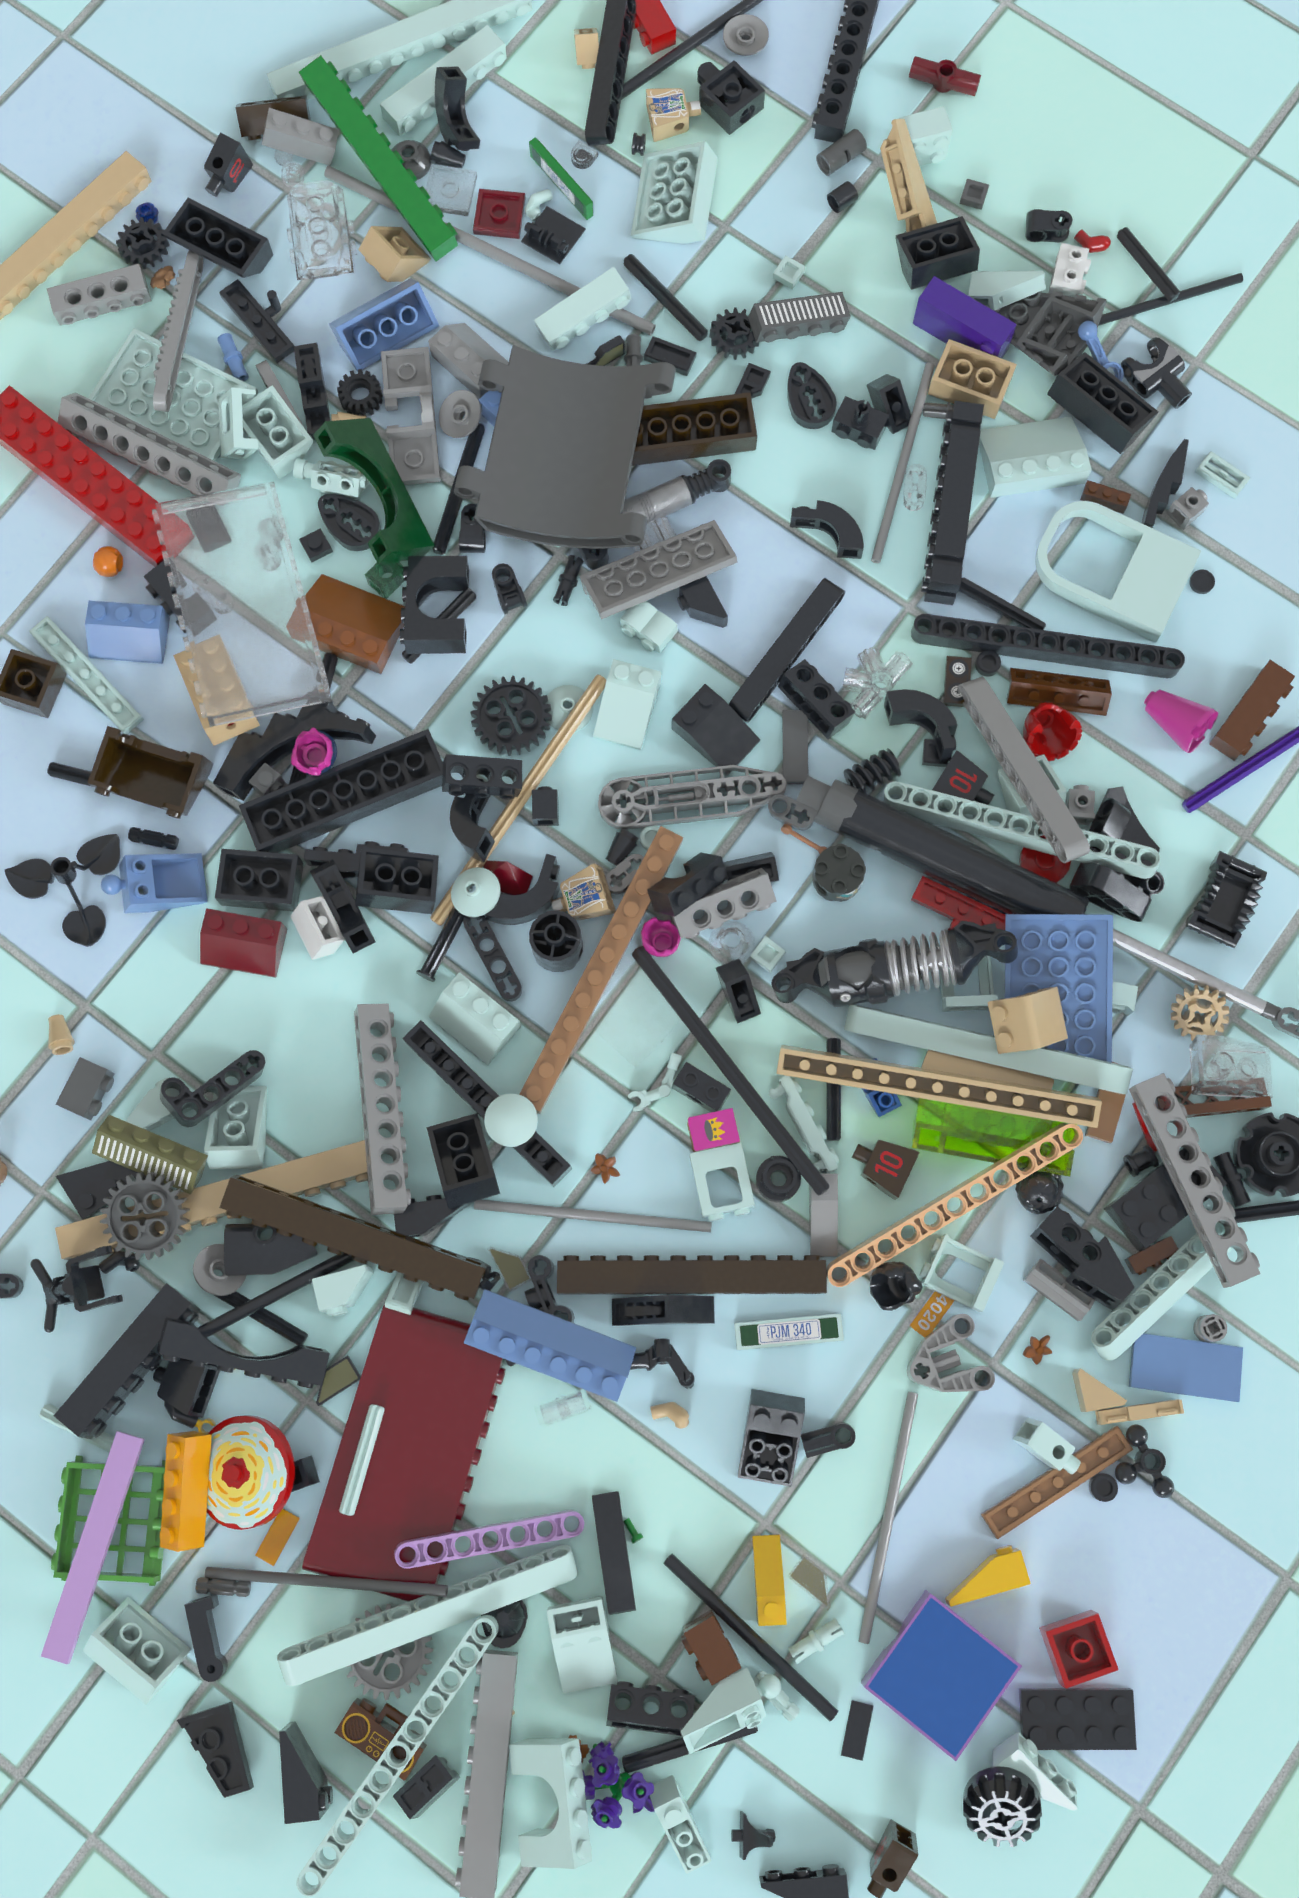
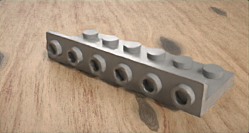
M713 520L581 575L580 579L584 593L589 596L602 620L738 562L735 552L716 521Z

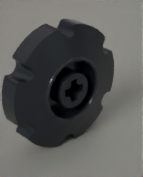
M1270 1112L1248 1121L1242 1127L1245 1137L1236 1138L1233 1147V1159L1236 1169H1243L1246 1172V1177L1243 1181L1254 1191L1268 1197L1274 1196L1276 1191H1279L1282 1197L1298 1194L1299 1118L1284 1113L1279 1116V1119H1276L1273 1113ZM1274 1151H1276L1277 1154H1281L1280 1159L1278 1156H1274Z

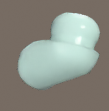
M547 188L530 196L525 207V214L531 220L535 221L540 216V204L553 199L550 189Z

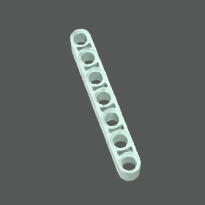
M1217 1222L1215 1230L1218 1235L1223 1236L1225 1234V1227L1220 1222ZM1197 1232L1094 1329L1091 1334V1341L1102 1359L1111 1361L1118 1358L1213 1267Z

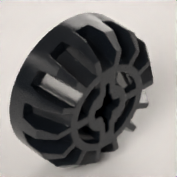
M998 1766L977 1772L969 1779L963 1792V1816L966 1817L967 1827L970 1831L977 1832L978 1839L983 1842L991 1838L993 1846L1000 1847L1001 1841H1009L1010 1847L1017 1846L1019 1838L1023 1842L1029 1841L1032 1833L1039 1830L1040 1817H1042L1041 1797L1038 1788L1028 1776L1013 1768ZM1023 1820L1020 1827L1009 1830L1015 1825L1016 1821Z

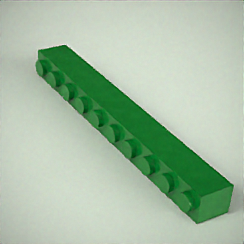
M320 55L301 69L299 74L306 87L337 129H339L345 140L435 262L457 247L458 243L455 239L457 232L450 222L445 224L442 220L444 215L437 204L432 206L428 201L431 199L430 195L423 186L420 188L415 183L417 178L410 168L406 170L403 167L404 161L397 150L391 151L389 148L391 145L390 141L383 132L380 134L377 132L376 128L378 126L370 114L366 116L363 113L365 108L358 97L352 98L349 94L351 92L350 87L344 79H338L336 75L339 73L332 62L326 63Z

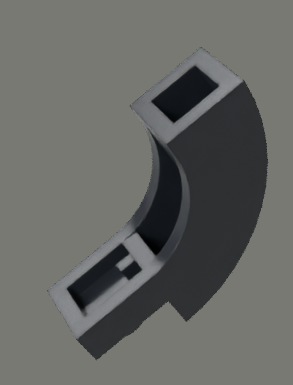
M817 500L816 509H811L807 506L792 508L791 528L824 531L832 537L836 544L837 558H862L864 550L863 536L858 524L847 511L835 504Z
M477 778L479 781L485 782L483 779ZM465 794L464 798L455 796L450 809L451 829L465 851L474 859L484 863L495 841L487 828L478 826V821L490 796L486 798L475 797L474 794Z

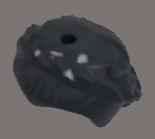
M1029 1161L1024 1164L1022 1170L1028 1166ZM1046 1165L1016 1183L1015 1190L1021 1205L1029 1212L1035 1214H1043L1059 1206L1063 1198L1062 1191L1064 1187L1061 1180V1170L1054 1165Z

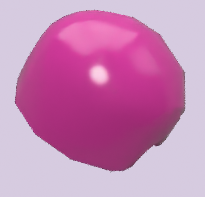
M653 917L644 923L641 930L642 945L649 954L656 957H668L677 951L681 938L676 926L670 920L664 921Z

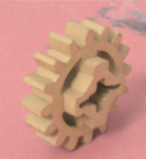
M1194 985V991L1190 992L1188 988H1184V996L1176 995L1177 1003L1171 1004V1010L1174 1011L1171 1013V1020L1175 1021V1029L1182 1028L1181 1036L1184 1037L1189 1033L1191 1034V1041H1194L1196 1036H1200L1202 1042H1204L1206 1035H1210L1213 1039L1216 1038V1030L1223 1033V1024H1228L1229 1017L1226 1016V1014H1229V1006H1224L1226 1004L1225 997L1218 998L1219 991L1217 989L1210 993L1208 985L1203 990H1199L1198 985ZM1187 1004L1188 1010L1182 1015V1009ZM1218 1011V1016L1216 1020L1212 1022L1211 1017L1216 1015V1012Z

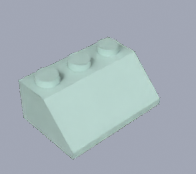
M273 385L242 405L243 431L250 439H258V451L276 476L281 479L293 470L297 458L303 459L313 443V439Z
M460 972L443 990L429 1015L431 1020L486 1065L492 1062L521 1027L520 1021Z
M129 1597L91 1634L83 1649L86 1655L145 1705L167 1683L191 1651L187 1645Z

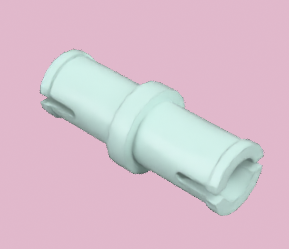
M833 1618L832 1621L816 1631L810 1630L807 1637L788 1647L792 1657L795 1658V1662L799 1664L800 1661L814 1652L825 1650V1645L845 1633L840 1624H838L837 1619Z

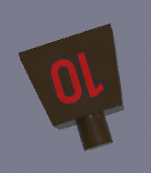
M878 1140L872 1150L858 1143L851 1158L865 1164L861 1172V1176L896 1200L899 1198L920 1152Z
M890 1819L869 1863L870 1877L872 1879L867 1890L877 1898H882L887 1888L893 1892L899 1890L919 1855L916 1833Z

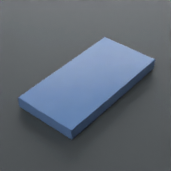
M1143 1333L1132 1344L1129 1387L1240 1402L1243 1347Z

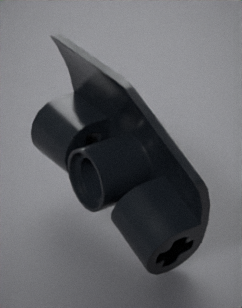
M252 1223L225 1225L224 1272L226 1276L276 1274L317 1256L318 1252L315 1246L302 1242V1237L292 1234V1237L281 1235L276 1232L277 1228L269 1225L266 1228ZM266 1229H272L273 1234L271 1238L266 1241L261 1240V1233Z

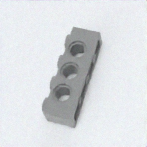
M139 264L46 288L52 312L60 326L70 325L88 318H96L99 315L110 312H118L121 309L132 306H141L152 301L145 275Z
M760 868L721 883L675 917L671 916L681 939L684 937L690 939L698 936L702 930L708 928L717 929L723 925V922L731 919H742L751 911L768 909L777 900L768 873ZM746 891H751V897L746 901H741L742 894ZM721 901H728L725 909L717 910V906ZM704 910V915L700 919H693L696 911Z

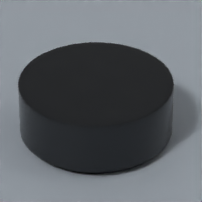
M991 650L981 652L975 661L977 672L986 677L995 675L1001 666L1000 656Z
M1098 1473L1089 1481V1492L1096 1500L1108 1502L1116 1497L1118 1484L1111 1475Z

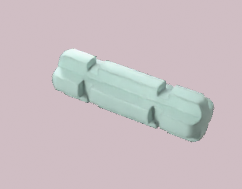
M762 1670L753 1679L755 1686L759 1685V1681L764 1675H767L765 1671ZM782 1689L776 1697L767 1698L778 1711L780 1709L783 1711L782 1715L789 1722L793 1721L800 1713L798 1706L794 1702H789L790 1698Z

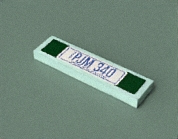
M841 1313L734 1323L737 1351L844 1341Z

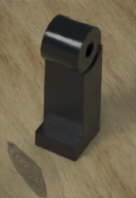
M209 1595L191 1600L184 1605L199 1674L207 1682L218 1680L224 1675L228 1667L226 1657L220 1652L212 1609L219 1605L217 1595Z

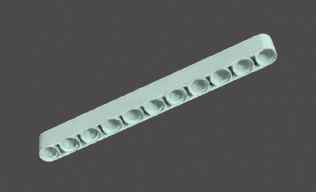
M897 781L890 782L884 789V802L899 811L903 810L926 822L1057 856L1048 840L1039 836L1043 832L1033 816ZM891 795H898V796H900L901 798L895 800V799L890 798V796H891ZM916 801H922L925 803V805L917 806L914 803ZM944 807L948 808L950 811L945 813L941 812L939 809ZM972 814L975 818L967 819L964 815ZM989 821H997L1000 825L993 826ZM1015 827H1021V828H1023L1025 831H1024V832H1017V831H1015L1013 828H1015ZM1082 830L1089 846L1097 847L1101 852H1093L1090 849L1089 854L1076 858L1074 861L1082 863L1098 862V865L1106 866L1113 871L1143 879L1151 878L1155 874L1161 858L1156 849ZM1121 853L1126 856V859H1119L1115 854ZM1141 861H1150L1152 865L1146 866Z
M855 1004L849 1005L844 1030L1120 1094L1128 1093L1133 1068L1045 1047L998 1054L995 1036Z
M569 1545L552 1547L449 1586L447 1597L425 1595L287 1647L277 1655V1661L285 1684L288 1686L302 1684L569 1582L578 1575L571 1547Z
M482 1615L472 1624L303 1867L296 1880L297 1889L302 1895L313 1896L320 1891L496 1637L498 1623L494 1617ZM479 1623H488L492 1628V1634L488 1637L481 1636L477 1630ZM463 1647H471L475 1652L474 1660H464L461 1656V1649ZM445 1672H454L458 1677V1683L453 1686L448 1685L444 1680ZM429 1696L438 1697L441 1702L440 1709H430L427 1705V1698ZM410 1722H421L424 1732L420 1735L414 1734L410 1730ZM402 1746L406 1750V1758L397 1759L393 1755V1747ZM376 1772H386L389 1777V1783H378L375 1777ZM358 1797H368L372 1803L371 1808H361L358 1803ZM341 1822H350L353 1825L354 1833L345 1834L341 1830ZM323 1848H333L336 1852V1859H327L324 1856ZM312 1872L316 1874L318 1884H309L305 1878L306 1873Z

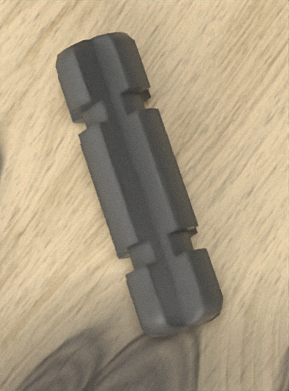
M200 1577L196 1581L195 1590L196 1593L200 1594L210 1592L213 1595L233 1596L236 1594L238 1597H247L251 1591V1582H236V1580L224 1579L210 1580V1578Z

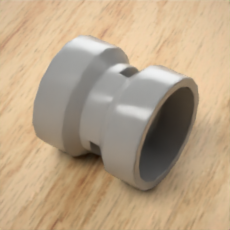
M1219 1315L1200 1316L1193 1325L1195 1336L1202 1342L1220 1341L1227 1334V1324Z

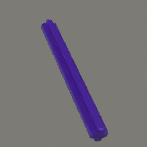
M1299 726L1182 802V807L1187 813L1193 812L1299 743Z

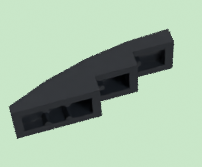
M317 342L294 346L298 383L301 390L307 433L313 440H315L313 435L324 422L331 421Z
M1184 439L1172 454L1153 487L1141 522L1148 527L1153 528L1156 514H1163L1168 505L1170 494L1175 495L1182 484L1189 443L1188 439Z
M619 1491L592 1495L608 1614L613 1615L636 1611Z

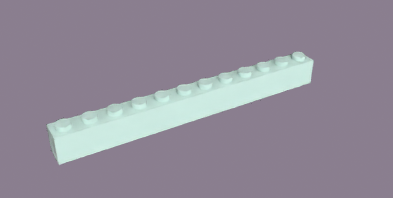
M451 0L266 73L275 99L307 95V100L314 99L315 97L304 84L299 71L320 55L326 63L332 62L339 73L336 75L339 80L344 79L347 84L357 82L362 78L377 74L392 66L400 65L402 62L412 58L420 57L425 53L440 49L455 41L463 40L487 25L491 28L518 16H523L533 11L532 0Z

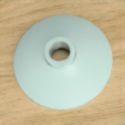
M562 685L548 694V702L546 704L551 705V711L548 713L552 715V720L547 722L551 727L559 730L585 690L575 685ZM566 702L572 703V707L569 709L564 708L563 705ZM593 706L576 731L581 730L589 723L593 714Z
M480 867L471 868L461 873L454 881L451 889V900L454 907L461 914L468 917H479L487 914L495 907L500 897V883L497 877L491 871ZM473 886H476L475 891L472 892V893H469L470 889H471Z

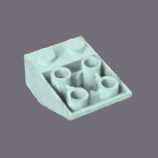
M603 1596L549 1606L546 1612L563 1694L617 1683L618 1678Z

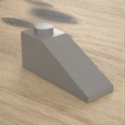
M821 1174L830 1185V1188L824 1194L818 1196L809 1185L810 1255L837 1257L838 1174Z

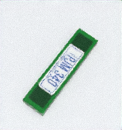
M536 137L530 140V157L586 220L593 217V201Z

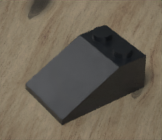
M706 684L696 692L671 721V729L715 767L738 766L761 740L731 706ZM724 771L723 773L728 776L732 771Z
M296 1721L289 1722L279 1731L284 1823L317 1821L322 1818L329 1809V1805L333 1803L332 1786H328L327 1776Z

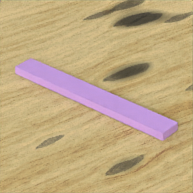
M116 1431L41 1657L64 1664H70L145 1441L144 1438Z

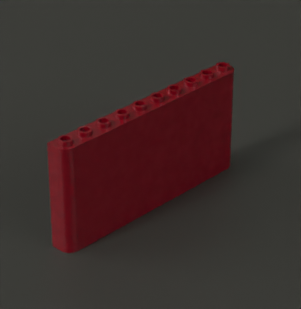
M384 1303L304 1557L302 1570L324 1576L438 1584L440 1575L445 1576L449 1561L414 1568H402L395 1560L394 1550L400 1542L454 1532L456 1521H461L464 1515L466 1504L462 1503L465 1492L470 1493L474 1477L470 1476L473 1465L478 1466L482 1449H478L481 1438L486 1439L490 1422H486L489 1411L494 1412L498 1396L494 1395L497 1384L502 1385L506 1369L502 1368L503 1358L464 1344L471 1324L414 1307L411 1315L386 1308ZM372 1404L379 1405L384 1408V1414L355 1514L348 1516L339 1512L369 1406ZM438 1541L431 1542L427 1547V1553L431 1557H437L443 1551V1546ZM404 1547L399 1553V1558L403 1562H410L415 1557V1550L412 1547ZM378 1592L407 1602L425 1596Z

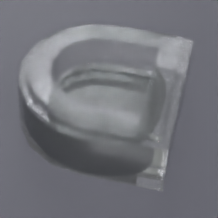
M578 140L571 151V162L578 169L589 168L598 157L596 149Z

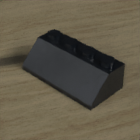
M189 197L162 233L163 237L242 278L260 274L273 256L268 238Z
M1086 352L1057 375L1047 393L1056 403L1066 409L1119 454L1124 452L1139 437L1159 412Z

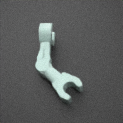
M671 1054L665 1078L662 1080V1086L648 1092L643 1090L633 1091L628 1094L629 1099L638 1097L641 1100L639 1106L632 1108L634 1112L642 1111L651 1104V1101L670 1095L675 1073L678 1071L682 1060L681 1055Z

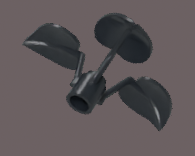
M117 834L100 836L83 844L76 855L78 862L82 865L77 864L76 861L70 862L66 857L54 859L51 866L43 859H30L5 869L6 878L18 894L29 899H36L46 895L48 884L54 883L55 878L59 883L66 884L79 911H72L66 915L62 923L63 932L74 943L86 947L93 946L101 939L105 931L106 918L98 906L91 905L83 909L72 886V882L77 876L75 869L85 871L89 868L94 875H105L115 870L120 861V839Z

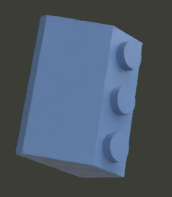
M89 600L85 620L88 656L95 659L163 664L170 617L163 606Z

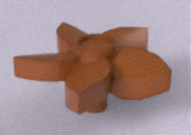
M597 1153L595 1155L597 1165L591 1169V1172L601 1174L604 1184L609 1181L610 1175L613 1177L620 1176L618 1170L612 1167L616 1163L615 1157L607 1159L602 1154Z
M1046 1335L1040 1341L1032 1336L1030 1338L1031 1346L1025 1348L1023 1355L1031 1358L1038 1365L1043 1355L1052 1354L1051 1349L1046 1346L1050 1336Z

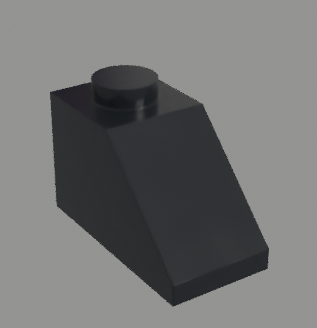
M885 374L867 384L873 407L889 414L887 423L889 431L895 434L908 427L911 412L900 379Z
M707 576L679 587L678 604L682 611H687L690 618L721 628L727 626L728 615Z
M738 958L716 967L722 990L737 1024L760 1015L761 1011L749 973Z

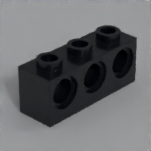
M806 659L784 673L778 685V688L808 717L811 723L827 739H830L846 727L855 714L850 703L844 700L835 691V688Z
M445 755L442 767V792H449L453 796H461L464 793L474 794L475 797L479 798L493 795L500 796L501 799L505 800L514 799L519 796L522 790V760ZM451 773H459L463 779L455 780ZM476 775H484L488 781L481 782L477 779ZM506 776L511 778L513 783H505L502 780V777Z
M619 1681L617 1685L611 1684L606 1726L682 1736L681 1730L693 1716L695 1695H689V1691L684 1689H673V1692L661 1691L662 1688L655 1685H646L645 1689L634 1687L633 1683ZM620 1698H626L631 1706L627 1710H620L616 1707L615 1702ZM647 1702H654L659 1710L654 1714H648L643 1706ZM674 1706L684 1707L687 1714L682 1718L675 1717L671 1712Z

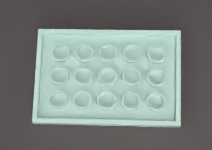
M133 328L88 399L216 461L221 453L219 399L234 385H246L248 389L256 390L254 397L258 395L257 388L183 352L169 412L156 411L153 406V394L156 385L153 372L157 370L155 364L158 362L157 356L160 354L159 347H162V343L160 340Z

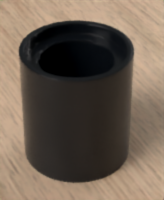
M849 181L844 182L827 194L828 204L835 213L841 212L858 200L857 190Z

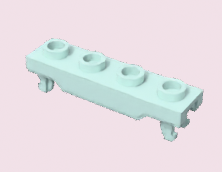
M786 1075L781 1077L778 1082L779 1086L775 1089H770V1098L776 1099L785 1095L787 1099L785 1108L809 1153L817 1156L819 1161L814 1163L818 1171L825 1170L826 1174L836 1171L838 1168L836 1163L839 1162V1158L833 1148L828 1149L824 1141L827 1136L821 1125H815L811 1117L814 1115V1112L809 1102H803L799 1093L802 1092L798 1081L796 1078L791 1079L790 1076Z

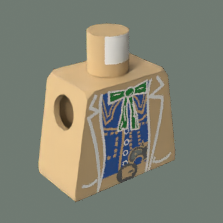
M681 88L646 89V107L653 142L687 132L689 130V117L701 115L699 100L686 102L684 90Z
M595 863L561 882L560 888L563 897L551 902L554 911H568V914L575 920H585L616 912L603 868Z

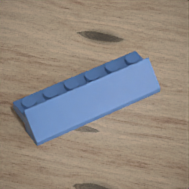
M486 1289L483 1291L464 1340V1344L618 1402L626 1378H628L636 1351L635 1346Z

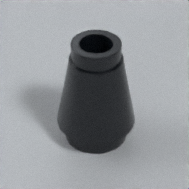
M435 141L430 160L435 161L437 165L462 169L466 155L444 141Z
M621 828L619 832L616 831L605 859L617 866L637 847L636 842L639 838L624 828Z

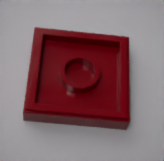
M479 189L473 234L520 239L526 200L525 193Z

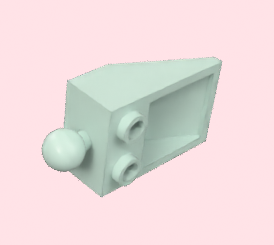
M748 1668L721 1680L681 1730L689 1754L745 1727L751 1729L761 1724L762 1719L766 1718L761 1697H776L781 1690L780 1680L775 1675L767 1674L760 1679L759 1685L755 1686Z

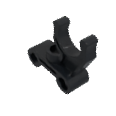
M534 1256L528 1262L527 1267L534 1287L524 1291L529 1306L554 1316L558 1311L564 1314L567 1313L568 1321L574 1323L575 1316L573 1311L567 1306L557 1305L547 1279L554 1273V1263L546 1256ZM544 1260L547 1263V1267L544 1268L545 1273L538 1275L535 1272V1268L538 1267L537 1262ZM506 1360L508 1366L516 1365V1363Z

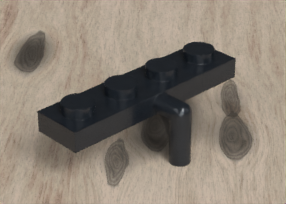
M239 279L219 292L224 302L276 363L294 352V344L271 318L281 311V305L274 290H270L267 293L271 306L265 310Z

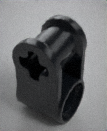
M1030 210L1026 214L1025 237L1030 242H1063L1069 236V228L1073 221L1072 216L1069 212L1063 210Z
M467 504L461 511L460 553H485V529L475 518L472 521L477 504Z
M504 563L496 565L492 570V578L504 615L508 614L509 610L521 606L524 608L528 607L512 567ZM502 575L510 577L504 582L498 580Z

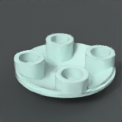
M511 1093L501 1095L491 1102L486 1110L484 1123L488 1135L496 1143L507 1147H518L527 1142L535 1133L538 1116L534 1105L526 1097Z

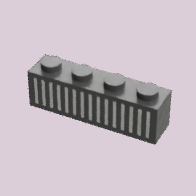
M843 292L754 303L748 319L756 343L764 341L769 343L778 339H795L800 336H817L821 333L841 332L845 329L851 315Z

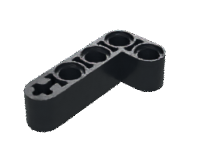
M250 1050L194 1092H191L179 1078H168L161 1085L160 1100L179 1124L187 1128L196 1126L257 1080L263 1073L266 1063L265 1057L259 1051ZM248 1062H249L250 1064H252V1065L256 1063V1064H257V1068H255L254 1066H251L250 1068L247 1069ZM235 1077L239 1083L229 1085L226 1083L225 1078ZM169 1088H175L180 1094L176 1097H170L165 1091ZM213 1092L218 1098L214 1101H208L205 1099L204 1094ZM186 1108H192L197 1114L193 1117H187L182 1111Z

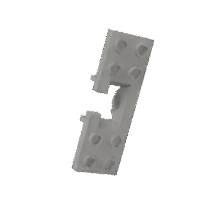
M420 347L381 351L383 395L386 411L398 410V398L415 396L420 397L422 410V425L399 427V425L387 426L386 434L388 437L389 455L404 485L441 482L429 348Z

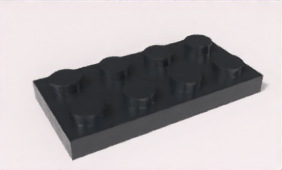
M1019 1689L1021 1735L1026 1740L1030 1739L1037 1747V1750H1137L1133 1689Z

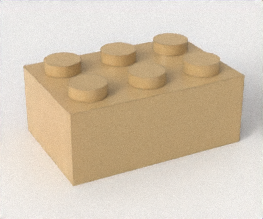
M949 339L932 377L928 395L954 404V401L984 404L983 415L995 419L1017 364Z

